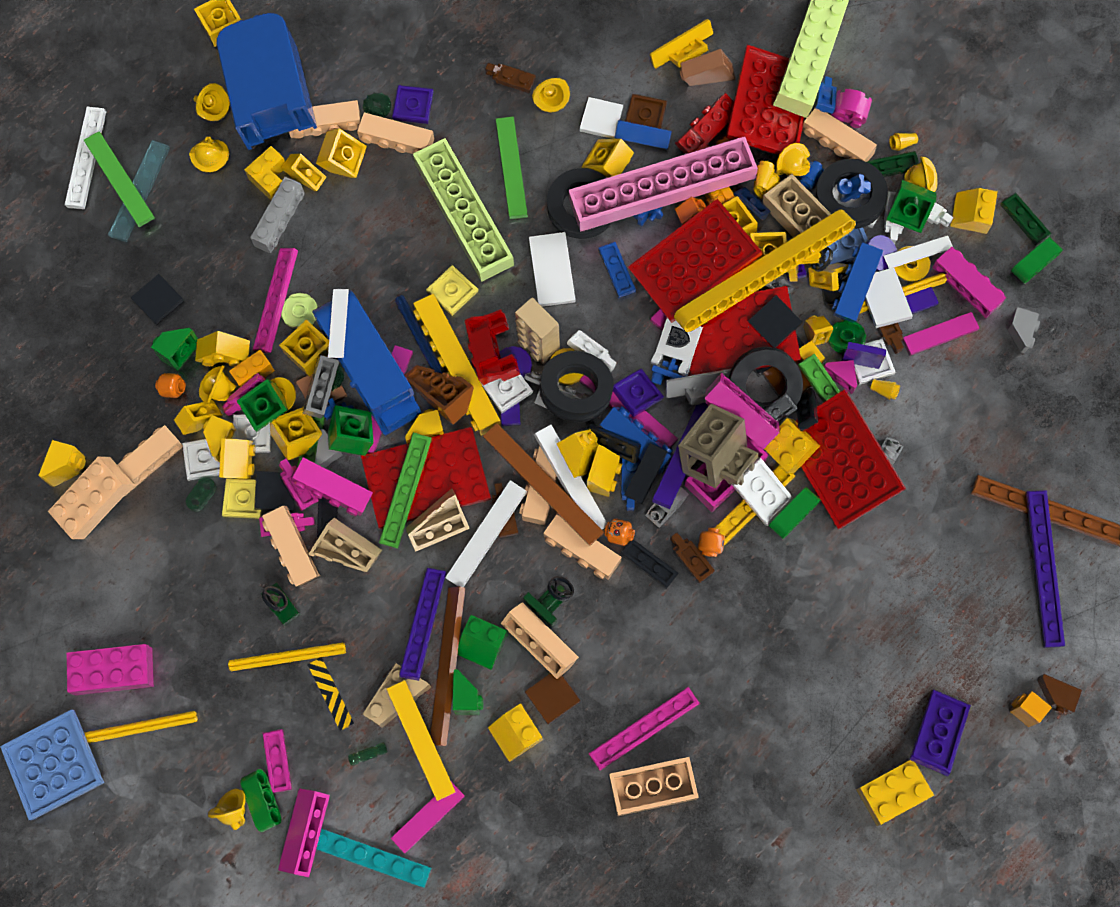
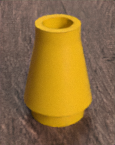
M894 133L889 138L891 149L896 151L918 143L916 133Z
M760 161V164L757 165L755 188L765 190L775 169L774 164L771 162Z
M874 379L870 390L879 393L889 400H896L900 385H897V382Z

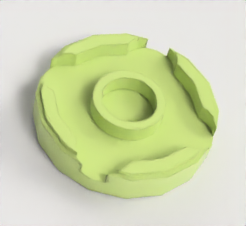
M292 294L284 302L281 317L286 325L292 329H297L305 320H308L313 325L316 319L312 311L318 308L317 303L308 294Z

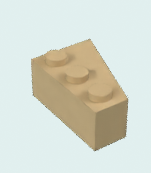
M450 489L406 527L415 552L470 529L453 489Z
M333 518L326 525L308 555L319 556L327 561L339 562L344 566L367 572L379 557L382 549Z
M397 663L363 713L366 718L382 728L398 715L386 690L387 688L405 680L414 701L431 688L430 684L421 678L419 681L399 677L401 666Z

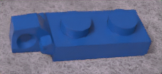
M825 76L823 83L820 84L815 107L822 112L831 114L835 110L837 87L832 86V78Z
M622 458L621 496L622 500H627V511H634L635 500L624 494L641 462L640 459L634 464Z

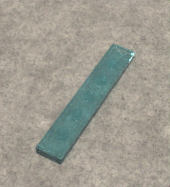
M153 140L132 182L144 202H146L170 150L168 145ZM122 203L108 235L127 242L136 222L124 203Z

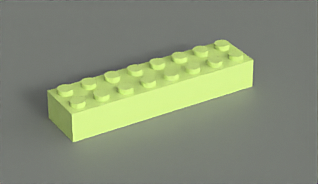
M849 0L809 1L778 89L774 106L805 118L808 117L814 105Z
M446 138L413 153L416 167L481 282L514 266L510 250Z

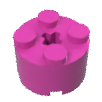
M845 89V92L838 90L836 93L835 110L831 115L842 123L847 122L854 128H861V125L866 123L872 99L869 97L868 100L865 98V93L858 90Z

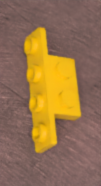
M704 20L651 52L650 58L653 67L656 69L671 61L680 68L682 62L699 57L707 52L708 46L703 40L713 35L710 20Z

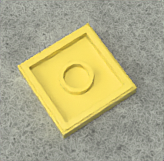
M452 265L426 289V292L429 295L434 294L438 303L453 316L478 292V288Z
M226 478L222 510L223 517L255 519L262 517V510H254L256 480Z

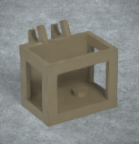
M713 404L709 405L678 445L683 473L715 489L723 479L728 484H739L742 486L744 483L743 474L748 468L750 471L755 469L754 462L758 458V452L747 448L745 419ZM697 459L706 463L708 477L691 469Z

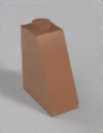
M721 49L681 63L682 70H680V76L689 86L735 80L733 63Z

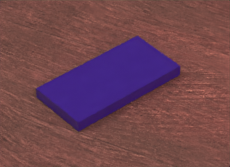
M933 689L930 693L909 760L949 776L971 705Z

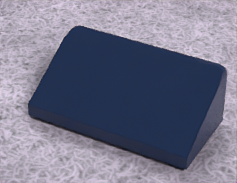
M746 187L734 193L761 220H765L771 212Z

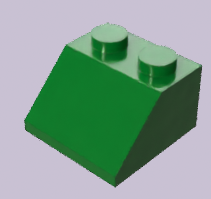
M902 180L886 220L921 233L935 205L937 193Z
M191 328L162 332L160 336L153 340L151 348L161 361L178 372L195 351L198 338Z
M266 379L237 400L255 432H258L288 411L285 397L276 383L269 379Z
M335 405L328 431L329 450L365 456L374 443L371 412Z
M470 615L461 635L457 655L492 670L508 636L507 630Z
M454 669L453 712L455 715H480V710H483L484 707L482 695L479 694L478 690L458 669Z

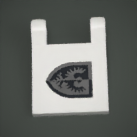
M667 318L651 364L661 367L663 355L682 360L678 372L688 376L703 327L700 326L691 332H685L677 321L671 323Z

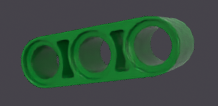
M1048 237L1018 262L1011 272L1025 284L1052 262L1063 249L1051 237Z
M805 487L769 524V527L784 539L816 507L821 499L809 488Z
M258 769L242 777L240 784L257 830L265 832L279 825L282 818L266 773L262 769Z

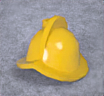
M551 78L543 81L534 89L532 99L541 110L558 112L568 103L570 90L564 79Z
M217 83L208 84L201 90L199 95L193 98L196 102L197 115L205 120L218 121L224 118L229 111V97L223 87Z
M208 136L205 140L197 143L190 150L189 155L191 162L196 168L203 172H214L225 166L229 157V148L224 142L214 140Z
M793 143L785 147L778 156L776 174H786L789 176L791 174L794 176L806 175L810 169V163L807 160L810 156L808 149L800 143Z
M920 157V163L907 170L904 181L935 192L937 188L935 167L927 157Z
M225 366L215 367L204 376L199 387V397L203 402L209 404L211 399L226 401L234 393L236 385L224 374L223 369Z
M232 789L225 793L216 807L208 812V817L217 818L221 823L231 825L233 830L245 824V794L243 790Z

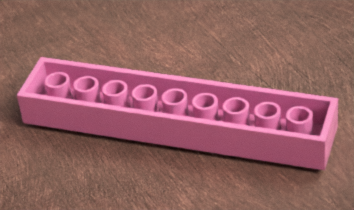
M741 137L570 189L569 201L581 232L687 200L691 196H700L755 179L758 168L746 137Z

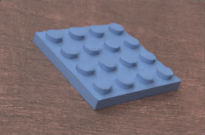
M69 710L0 746L29 820H34L104 783L75 710Z

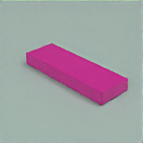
M284 730L262 733L269 783L273 794L292 790Z

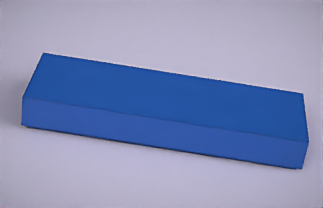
M618 120L615 138L668 149L672 131Z
M616 242L599 247L598 251L618 298L636 292Z

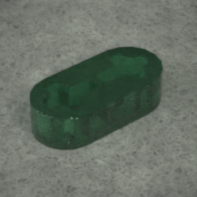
M204 477L200 479L187 496L186 505L191 511H201L215 493L216 484L211 478ZM204 484H206V485L209 484L211 488H210L209 490H208V489H205V490H204L203 485H204ZM198 499L199 505H193L191 501Z

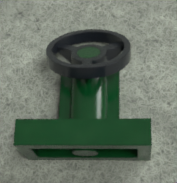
M559 576L550 579L547 586L548 590L538 600L529 592L523 597L524 602L551 628L557 623V618L552 613L564 601L570 600L574 594L573 585L567 579ZM552 581H555V587L551 586ZM559 581H562L565 584H567L570 588V591L566 590L565 586L560 584Z
M277 582L272 586L266 587L261 593L265 604L284 626L300 615Z

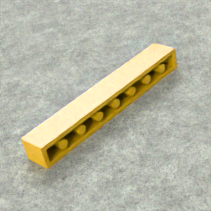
M431 294L414 302L415 310H413V314L417 321L421 320L423 325L420 327L424 335H428L431 339L429 344L433 352L437 351L439 355L437 360L441 367L446 368L449 376H460L474 387L466 416L470 414L472 418L470 423L474 431H479L482 436L496 424L501 426L500 419L478 380L435 295Z

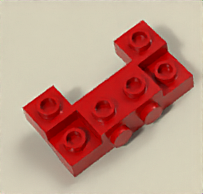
M724 93L711 106L707 105L701 111L702 115L699 118H694L689 123L691 127L675 142V145L685 154L708 148V143L727 123L729 124L734 101L727 93Z
M501 309L484 316H473L464 320L469 338L468 348L473 354L471 361L476 368L478 380L482 385L500 378L504 382L520 375L517 359L514 355L511 354L504 358H501L496 335L509 330L506 315Z

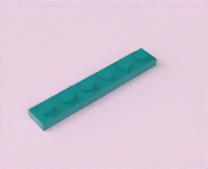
M321 829L317 850L425 888L432 868Z

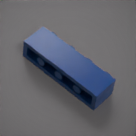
M863 242L859 247L855 246L852 257H855L852 264H848L845 272L848 275L845 282H841L838 292H841L840 297L834 300L831 308L834 310V316L852 323L856 322L882 256V249Z
M622 406L613 407L600 425L608 431L641 444L640 460H642L650 443L668 451L658 474H661L672 459L673 449L665 443L664 445L658 441L659 437L655 433L646 431L643 428L645 425L641 421L632 419L627 409Z

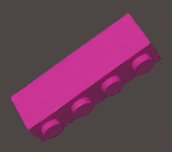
M953 247L939 257L932 267L937 273H944L947 282L986 319L1006 299L1002 290L992 285L987 276L982 275L973 263L968 262L963 257V254Z
M302 458L291 480L294 482L293 485L301 490L306 488L312 491L311 494L319 499L324 497L329 500V504L338 508L342 506L347 509V513L353 516H361L373 493L305 458Z
M299 788L278 868L279 871L305 877L310 876L330 795Z

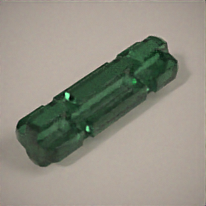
M382 742L377 744L376 747L371 746L358 751L357 754L348 755L350 765L354 766L359 764L360 761L364 762L377 757L378 754L383 755L387 753L386 744Z

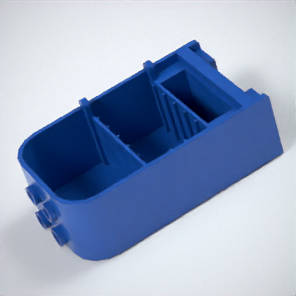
M266 13L255 15L253 18L244 21H237L223 28L217 37V49L235 128L247 149L250 150L252 146L264 143L265 139L296 129L298 131L311 127L316 129L317 124L299 52L284 19L278 14Z
M349 290L344 358H338L351 380V388H356L383 435L386 436L416 419L422 412L414 399V391L358 299ZM332 300L312 311L323 335L328 340L330 337Z

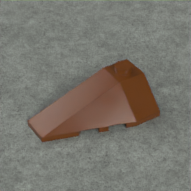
M416 365L405 375L409 384L451 424H455L467 413L474 387L460 376L452 377L445 372L442 374L437 373L433 369Z

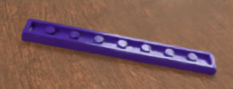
M706 402L696 405L679 444L709 407ZM678 446L652 502L671 509L686 476L682 471Z
M1047 490L1027 491L1026 501L1043 647H1064L1065 639Z

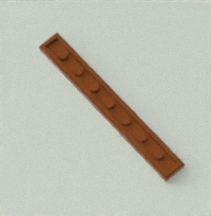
M498 424L483 435V438L589 546L604 534V531Z
M980 475L976 476L971 492L972 495L1028 514L1025 491ZM1048 500L1051 523L1120 547L1119 524Z
M460 586L448 588L430 734L435 746L447 745L453 696L454 669H456L465 588Z

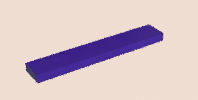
M426 569L399 673L401 678L420 680L446 571Z

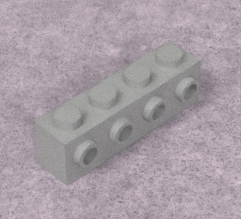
M284 177L250 237L254 247L270 254L272 253L290 218L294 215L299 202L304 197L305 192L301 183Z

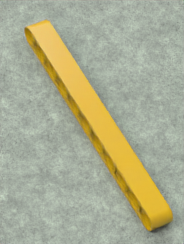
M844 210L834 212L677 310L674 319L685 332L695 330L850 233L854 229L856 222Z

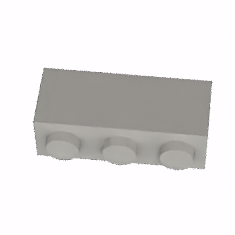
M322 355L317 359L303 414L320 419L324 416L339 364L338 360Z

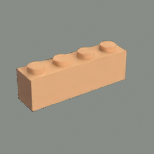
M358 101L313 106L317 128L311 127L301 131L296 129L290 131L289 134L291 138H303L309 135L319 136L338 128L343 131H355L359 128L361 122Z
M815 108L803 123L802 131L808 137L816 139L822 146L830 148L840 157L867 162L875 153L877 144L819 109Z
M368 113L363 114L357 130L359 139L367 144L374 143L382 148L389 147L400 153L407 152L413 154L432 145L434 142L432 130Z
M165 425L157 428L150 438L140 442L138 448L126 454L118 464V467L134 484L125 496L183 447Z
M540 446L539 449L535 448L533 460H536V463L556 483L557 475ZM526 485V502L522 503L520 508L523 521L545 526L550 505L530 485Z
M281 506L263 515V527L267 532H270L272 536L270 541L274 549H278L281 555L279 560L282 566H286L289 571L287 577L290 583L298 587L319 577L320 574L311 556L308 555L309 551L288 507Z
M557 514L543 533L547 544L552 547L556 545L562 549L561 552L569 558L572 556L577 559V563L583 568H591L594 570L593 573L600 579L606 578L609 580L621 562V556L597 540L589 546Z
M523 602L509 611L501 622V625L556 679L568 671L579 658Z

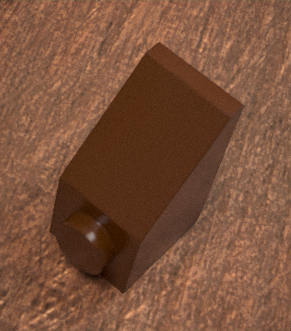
M1046 674L1038 677L1037 681L1047 703L1055 709L1056 713L1066 716L1075 712L1082 692L1081 689Z

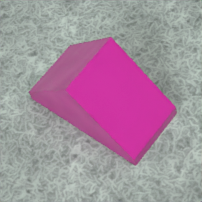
M854 360L827 362L824 368L832 380L853 394L857 387Z

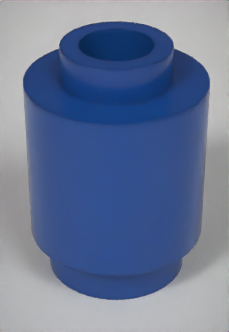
M809 161V172L799 177V181L807 189H812V187L816 186L820 175L824 171L822 164L818 161Z

